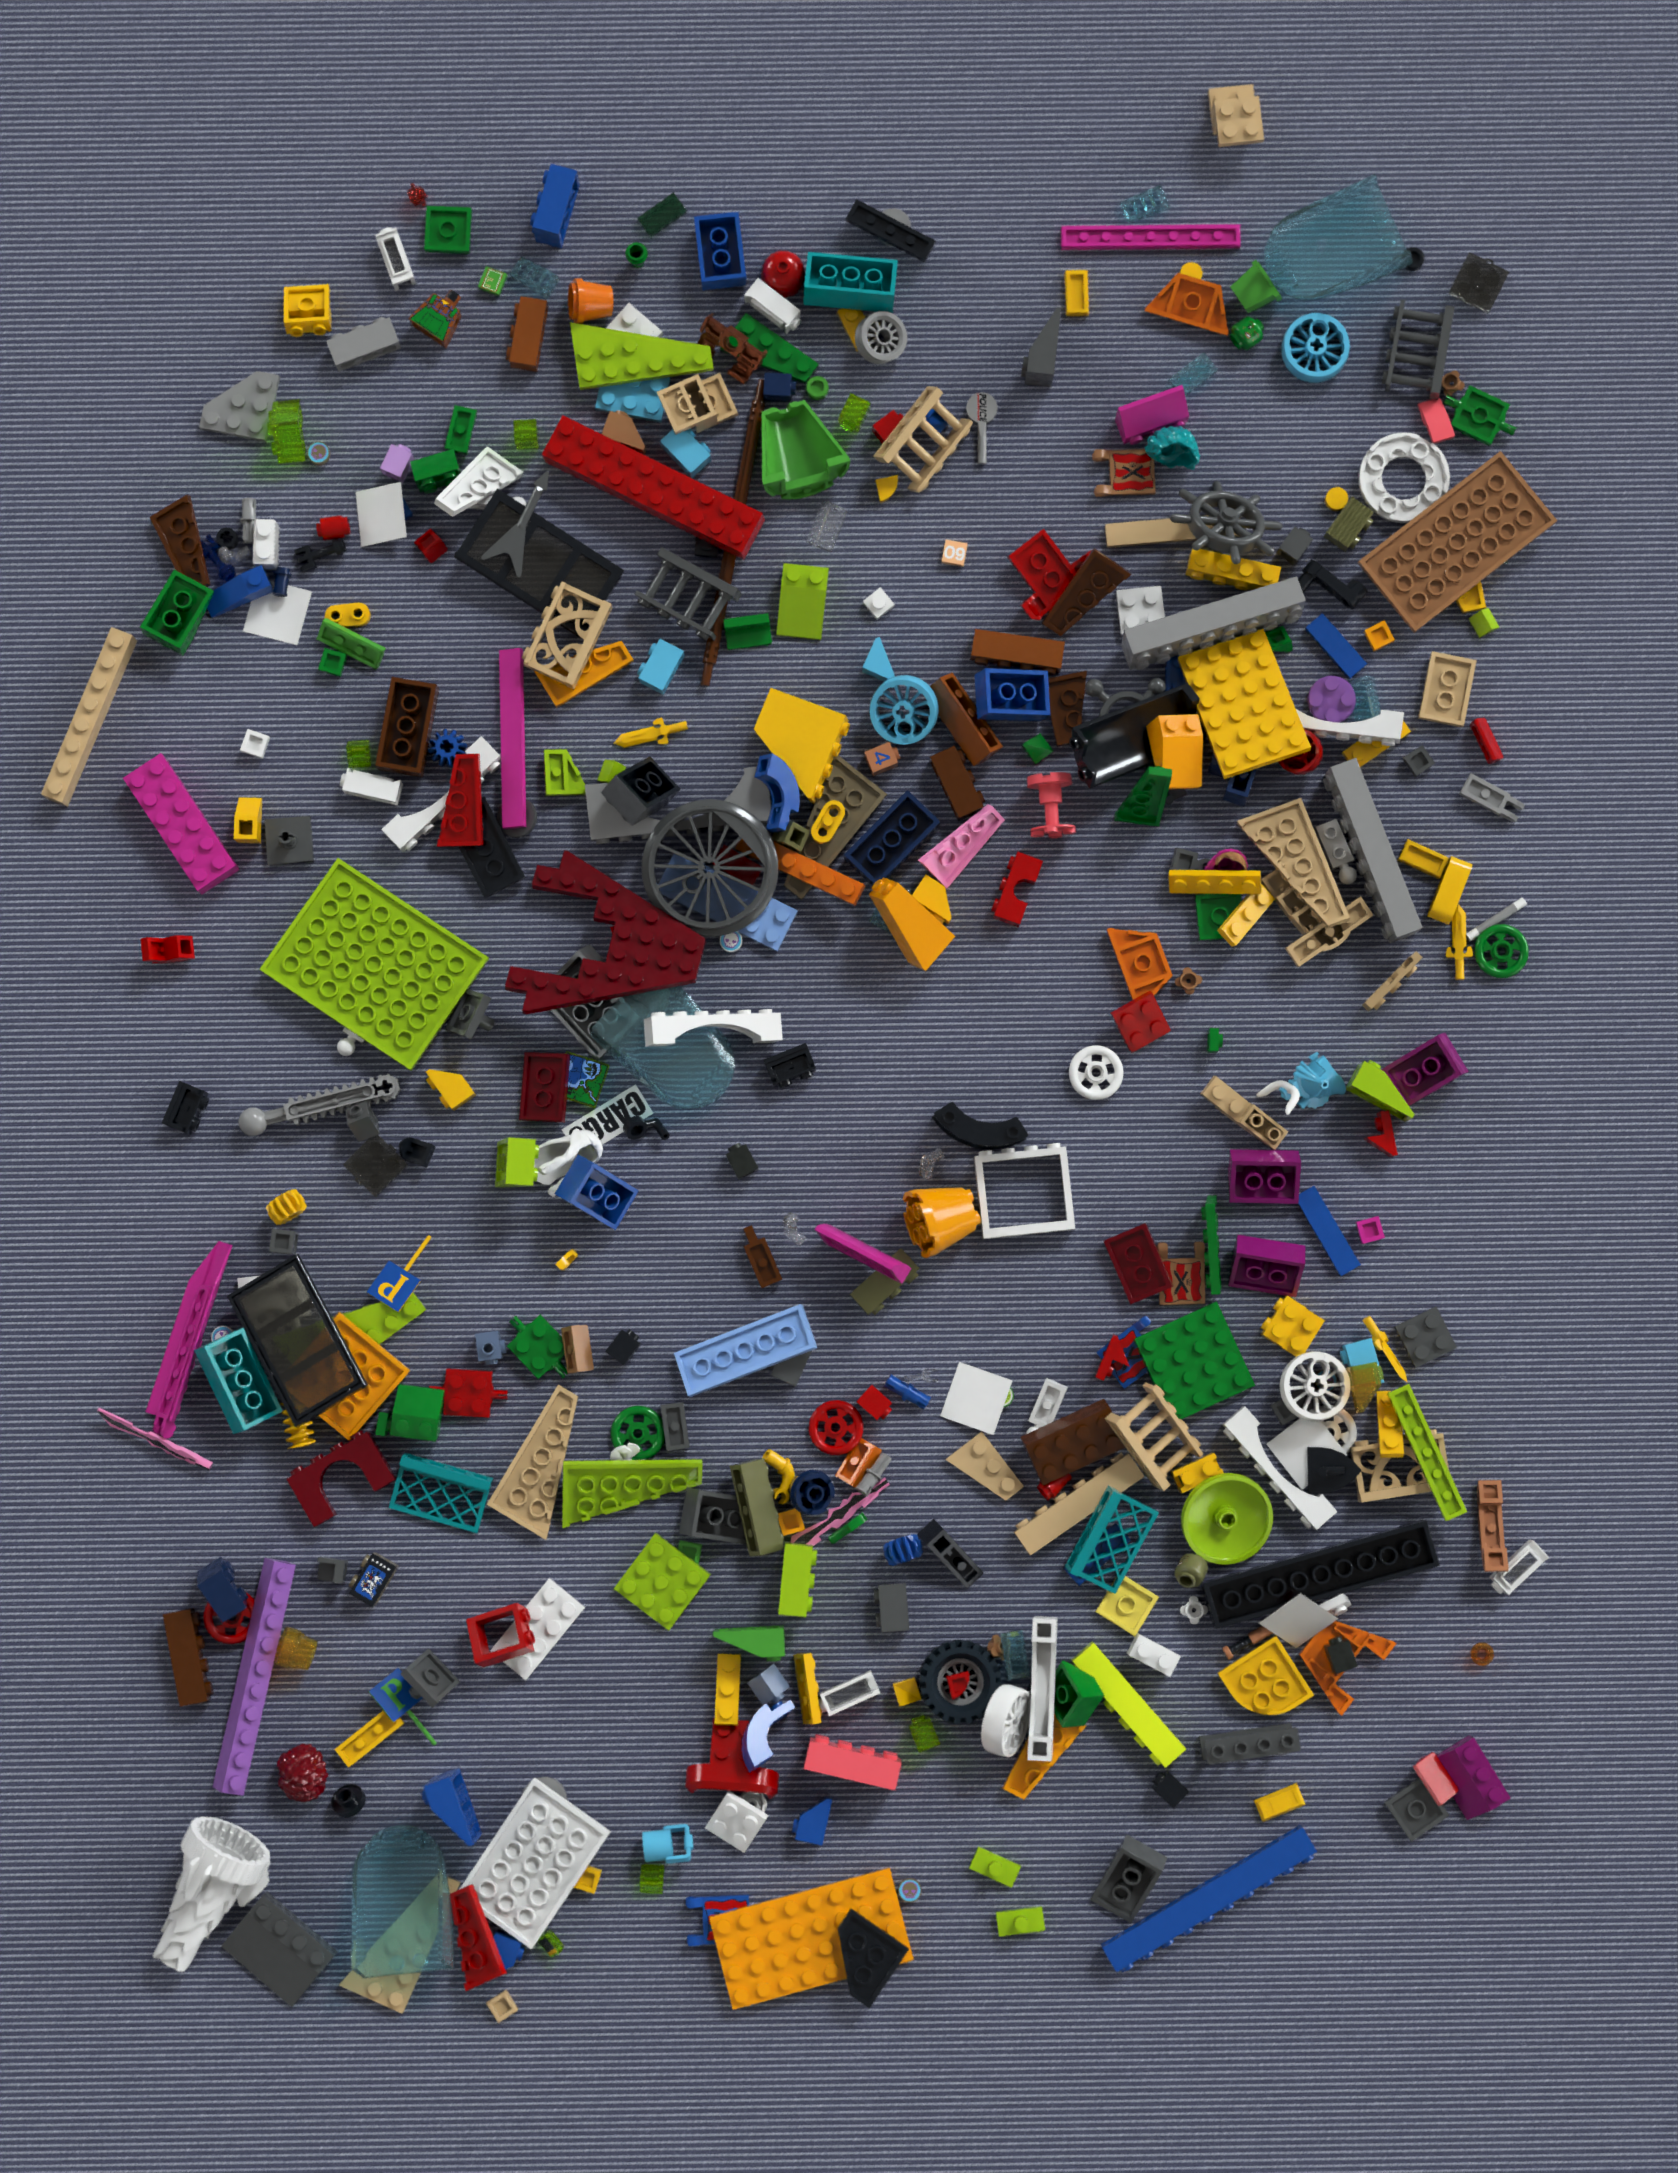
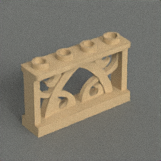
M561 582L560 586H555L551 594L553 601L550 607H545L541 616L544 620L540 627L536 626L531 637L534 641L531 647H526L522 659L524 660L525 667L554 679L569 688L575 689L611 613L612 604ZM566 596L575 597L578 601V610L573 611V605L570 601L569 607L563 608L561 606L563 598ZM582 600L599 607L598 612L582 610ZM557 610L561 615L553 619ZM580 619H583L582 624H589L588 630L583 631L580 629ZM575 620L577 634L584 642L583 644H569L560 651L555 641L554 629L563 623ZM546 634L548 643H541ZM573 649L576 651L574 658L569 657V653L566 658L563 656L568 650ZM540 650H545L546 655L542 659H548L552 654L555 658L551 663L541 665L537 662L536 655ZM559 663L569 674L565 677L550 669Z
M1432 1429L1431 1433L1449 1470L1443 1433H1437L1436 1429ZM1403 1434V1444L1409 1443L1406 1435ZM1377 1438L1378 1443L1369 1444L1368 1440L1354 1442L1355 1446L1350 1447L1351 1459L1362 1470L1355 1478L1358 1502L1362 1503L1431 1492L1423 1472L1418 1473L1422 1475L1421 1481L1414 1480V1473L1421 1468L1413 1450L1408 1446L1403 1445L1404 1454L1413 1459L1418 1465L1409 1471L1406 1485L1401 1486L1396 1475L1389 1471H1383L1391 1458H1380V1450L1377 1449L1379 1448V1438ZM1363 1453H1374L1375 1457L1373 1460L1367 1459L1368 1463L1376 1465L1374 1470L1367 1469L1361 1464ZM1362 1472L1372 1474L1369 1491L1364 1489ZM1381 1475L1389 1476L1392 1479L1390 1486L1384 1485L1385 1478H1380Z

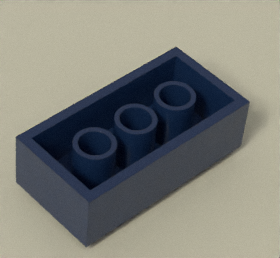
M907 790L844 854V860L873 886L877 880L883 877L888 879L940 826V821Z

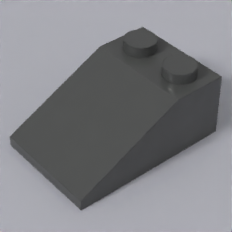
M1056 308L1029 349L1028 357L1024 356L1021 377H1025V385L1052 386L1061 308Z
M687 1487L679 1529L680 1534L747 1545L736 1495Z
M1126 1835L1090 1900L1132 1923L1163 1872L1168 1857Z

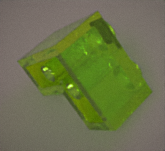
M300 399L273 402L272 411H268L269 422H267L269 436L273 435L274 442H271L273 456L277 455L278 464L305 461L306 446L303 435V414Z

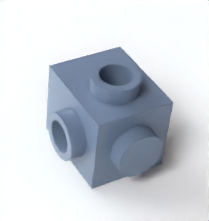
M500 1331L475 1334L478 1361H484L485 1365L498 1364V1359H503V1354L507 1353L506 1342L501 1340Z
M775 1664L767 1667L747 1682L762 1705L770 1701L775 1704L784 1697L782 1692L790 1687Z

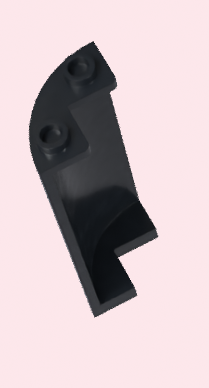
M1188 683L1073 727L1072 738L1069 739V743L1073 749L1080 780L1085 781L1089 789L1148 766L1153 756L1146 726L1158 715L1196 714L1200 698ZM1200 720L1201 729H1202V733H1203V744H1204V741H1205V738H1206V732H1205V729H1204V727H1203V724H1202V722H1201V720Z

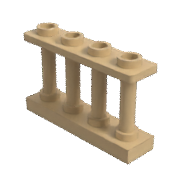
M926 387L873 456L881 463L889 464L893 462L912 480L908 486L911 492L919 493L927 488L931 477L941 470L944 460L955 452L956 445L968 435L973 424L970 419L961 418L958 421L939 402L943 392L938 387ZM931 409H934L953 428L946 438L926 421V415ZM917 427L922 428L939 445L932 456L912 438V433ZM906 444L926 463L919 473L913 470L898 455V451L903 445Z
M1144 1383L1142 1386L1148 1393L1147 1396L1126 1415L1118 1416L1111 1412L1105 1420L1152 1485L1165 1491L1171 1486L1166 1479L1167 1473L1189 1453L1201 1457L1203 1452L1199 1448L1201 1446L1199 1441L1188 1433L1189 1427L1176 1416L1175 1413L1177 1411L1175 1407L1164 1399L1163 1396L1165 1394L1163 1390L1156 1384L1153 1386L1149 1383ZM1154 1402L1160 1412L1137 1433L1132 1432L1129 1428L1131 1422ZM1166 1419L1172 1429L1149 1450L1145 1449L1142 1446L1143 1439ZM1178 1436L1184 1446L1161 1467L1157 1466L1154 1462L1155 1456Z

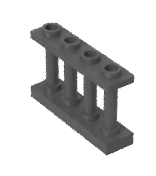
M1401 299L1400 306H1395L1393 319H1396L1397 323L1396 328L1391 327L1389 341H1393L1392 349H1387L1385 362L1389 363L1388 371L1384 370L1381 384H1386V392H1389L1391 383L1426 388V391H1430L1429 399L1438 400L1455 306L1446 305L1444 313L1433 314L1404 309L1405 300ZM1402 318L1438 323L1437 326H1442L1441 333L1433 336L1400 331ZM1398 340L1434 345L1435 348H1438L1437 356L1432 355L1431 358L1396 352ZM1394 362L1429 366L1430 369H1434L1433 378L1423 379L1393 374Z
M661 547L657 556L661 559L662 566L645 594L639 591L635 592V596L639 599L638 603L647 609H650L651 606L658 610L657 614L665 619L674 618L677 620L676 624L685 630H688L689 627L696 631L695 634L703 640L707 641L710 638L715 641L716 635L710 631L726 602H730L731 599L738 602L742 593L738 588ZM676 568L681 571V576L663 605L653 598L669 570ZM694 578L700 581V587L685 613L681 615L672 610L688 581ZM713 588L719 592V598L701 626L691 619L707 591H711Z
M1291 1723L1199 1736L1202 1760H1207L1208 1764L1298 1752L1301 1750L1298 1729L1296 1727L1292 1728Z

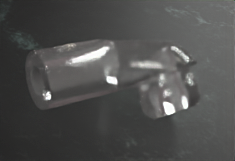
M247 545L237 552L229 551L227 547H222L217 552L220 557L219 559L223 563L237 565L253 555Z
M940 1147L921 1158L918 1171L922 1178L931 1179L934 1175V1163L945 1157Z
M790 1212L783 1218L784 1234L798 1246H801L807 1237L797 1231L798 1215Z

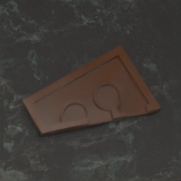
M1087 670L1048 678L1050 719L1057 747L1069 745V739L1072 738V728L1080 725L1082 722Z

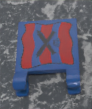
M1147 1316L1142 1317L1118 1335L1129 1366L1113 1360L1111 1364L1115 1365L1112 1374L1124 1389L1148 1372L1133 1339L1141 1336L1139 1332L1151 1323ZM1108 1344L1097 1351L1101 1359L1105 1354Z
M749 1894L686 1897L687 1908L702 1907L703 1935H687L688 1946L716 1944L709 1916L749 1906Z

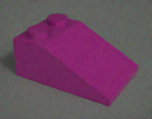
M1446 1033L1435 1036L1381 1069L1387 1074L1408 1106L1469 1072Z

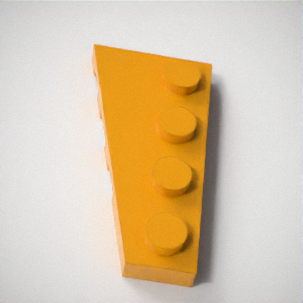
M622 641L596 648L592 651L575 689L569 688L541 673L534 672L552 702L558 708L631 664L634 660ZM559 663L550 669L565 677L569 674Z
M1054 1714L1052 1760H1028L1027 1737L1002 1788L1024 1800L1049 1768L1056 1763L1061 1754L1074 1742L1073 1740L1085 1729L1086 1725L1062 1728Z

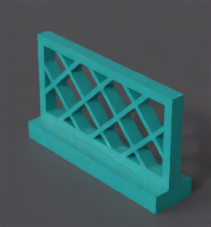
M405 1452L401 1457L400 1468L389 1508L478 1533L494 1478ZM404 1470L413 1472L417 1481L407 1486L402 1478ZM429 1477L435 1478L440 1486L431 1492L428 1491L423 1482ZM420 1483L426 1495L415 1500L409 1488ZM455 1484L458 1485L462 1493L451 1499L445 1487ZM442 1489L448 1501L437 1507L431 1495ZM473 1490L483 1492L482 1501L473 1505L468 1493ZM406 1491L411 1503L406 1506L396 1504L397 1495ZM464 1496L470 1508L459 1513L453 1501ZM428 1497L434 1509L429 1512H423L417 1503ZM448 1504L451 1505L456 1514L450 1519L444 1518L439 1510ZM472 1510L477 1518L475 1526L465 1524L461 1516Z
M1108 1485L1064 1567L1069 1573L1077 1577L1080 1576L1116 1594L1159 1512ZM1121 1499L1129 1503L1131 1511L1118 1514L1117 1506ZM1142 1511L1151 1513L1147 1522L1138 1524L1136 1513ZM1132 1515L1135 1526L1123 1530L1120 1519ZM1117 1520L1120 1531L1108 1535L1106 1531L1108 1523ZM1137 1530V1541L1127 1544L1125 1534ZM1121 1535L1124 1546L1112 1550L1109 1539ZM1106 1541L1109 1551L1097 1555L1095 1551L1097 1543ZM1126 1550V1561L1116 1565L1114 1554ZM1110 1556L1113 1566L1101 1570L1098 1560ZM1095 1561L1098 1572L1089 1575L1082 1572L1087 1563ZM1115 1571L1117 1578L1113 1585L1105 1583L1103 1575Z

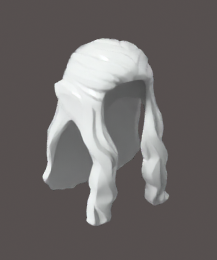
M576 1128L571 1135L551 1139L539 1145V1156L534 1162V1168L538 1169L537 1181L544 1185H550L556 1179L566 1175L578 1154L594 1163L598 1162L603 1152L601 1141L592 1131ZM564 1178L549 1188L548 1194L550 1196H556L555 1192Z

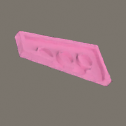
M987 804L918 859V861L947 889L1005 819L993 806Z

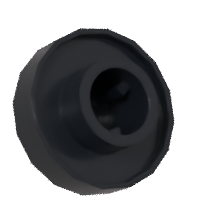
M347 1784L340 1787L334 1793L331 1799V1806L338 1816L343 1818L353 1817L364 1807L366 1796L358 1785Z

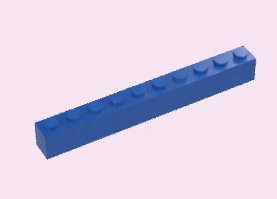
M1298 1825L1100 1945L1116 1973L1120 1970L1122 1973L1126 1972L1134 1966L1133 1962L1140 1958L1145 1960L1154 1954L1153 1950L1160 1946L1165 1948L1174 1942L1173 1938L1180 1934L1185 1936L1194 1930L1193 1926L1200 1922L1205 1924L1214 1918L1213 1914L1220 1910L1225 1912L1234 1906L1233 1902L1240 1898L1245 1900L1254 1894L1253 1890L1260 1886L1265 1888L1274 1882L1273 1878L1280 1874L1285 1876L1294 1870L1293 1866L1296 1864L1309 1862L1314 1858L1313 1854L1317 1850L1304 1828Z

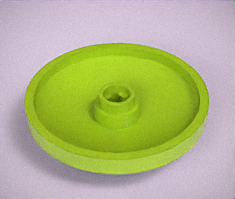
M1235 1473L1214 1475L1198 1484L1187 1497L1181 1514L1182 1532L1191 1549L1204 1560L1221 1565L1239 1563L1252 1557L1267 1541L1273 1524V1509L1265 1491L1252 1479Z

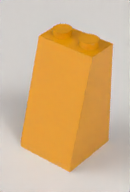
M883 877L873 884L869 896L907 962L926 971L955 938V935L898 882Z

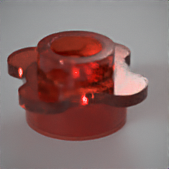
M411 183V188L407 190L409 199L414 206L422 204L425 207L426 201L424 199L427 196L424 189Z

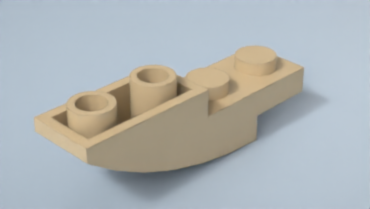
M1213 1076L1200 1093L1215 1105V1108L1273 1150H1276L1288 1133L1286 1129L1257 1106L1249 1103L1217 1076Z

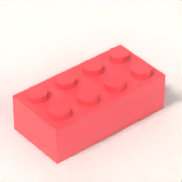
M816 1734L815 1738L810 1737L804 1769L896 1790L902 1762L901 1758H898L897 1753L884 1750L883 1754L876 1753L873 1747L861 1745L859 1749L852 1747L851 1742L838 1740V1743L829 1742V1737Z

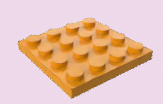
M339 1311L333 1317V1320L368 1386L318 1416L350 1441V1436L358 1432L410 1372V1369ZM326 1327L289 1369L334 1343ZM337 1351L289 1380L285 1385L293 1396L310 1408L352 1383L354 1379L341 1354Z

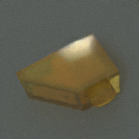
M1377 1362L1346 1367L1350 1378V1389L1355 1413L1365 1411L1381 1386V1380L1384 1379L1382 1367L1377 1366Z

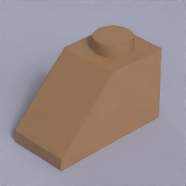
M619 410L616 413L609 411L602 435L645 455V445L629 415Z

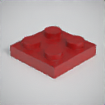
M1151 991L1144 993L1110 1013L1131 1053L1171 1031Z

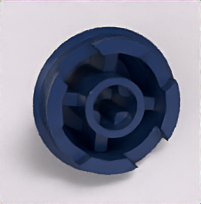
M808 1470L798 1474L793 1478L789 1488L793 1506L797 1511L805 1515H818L825 1512L835 1496V1489L831 1479L820 1470Z

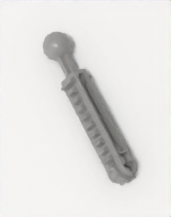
M390 1074L379 1075L376 1081L373 1077H370L369 1083H366L364 1079H361L360 1085L352 1082L350 1088L343 1084L342 1090L334 1086L333 1092H330L326 1088L323 1095L320 1091H316L315 1097L311 1093H307L306 1099L298 1095L297 1101L289 1097L288 1103L283 1104L284 1107L263 1112L259 1108L251 1107L245 1109L240 1114L238 1119L239 1127L244 1134L257 1136L262 1134L267 1125L287 1120L289 1122L293 1121L295 1125L300 1126L301 1119L308 1123L309 1117L316 1121L319 1114L323 1118H326L327 1112L335 1116L336 1110L343 1114L346 1107L349 1108L364 1101H367L370 1107L371 1101H375L379 1105L380 1099H383L387 1103L389 1100H395L401 1091L398 1083L399 1080ZM386 1082L393 1086L389 1089V1093H386L384 1090L377 1091L374 1086L378 1089L383 1088Z

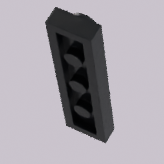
M857 199L846 217V222L924 263L936 242L932 238Z

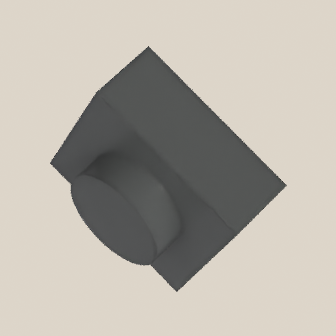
M1423 745L1403 758V761L1414 777H1417L1435 764Z

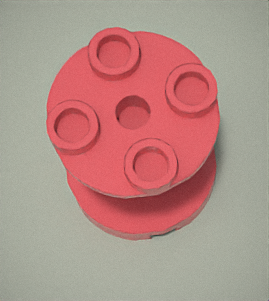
M1050 772V775L1043 776L1040 773L1027 777V788L1039 790L1040 805H1044L1046 821L1044 826L1031 828V837H1043L1044 834H1048L1049 838H1060L1062 834L1076 833V826L1059 824L1058 804L1062 803L1061 788L1072 785L1070 773Z

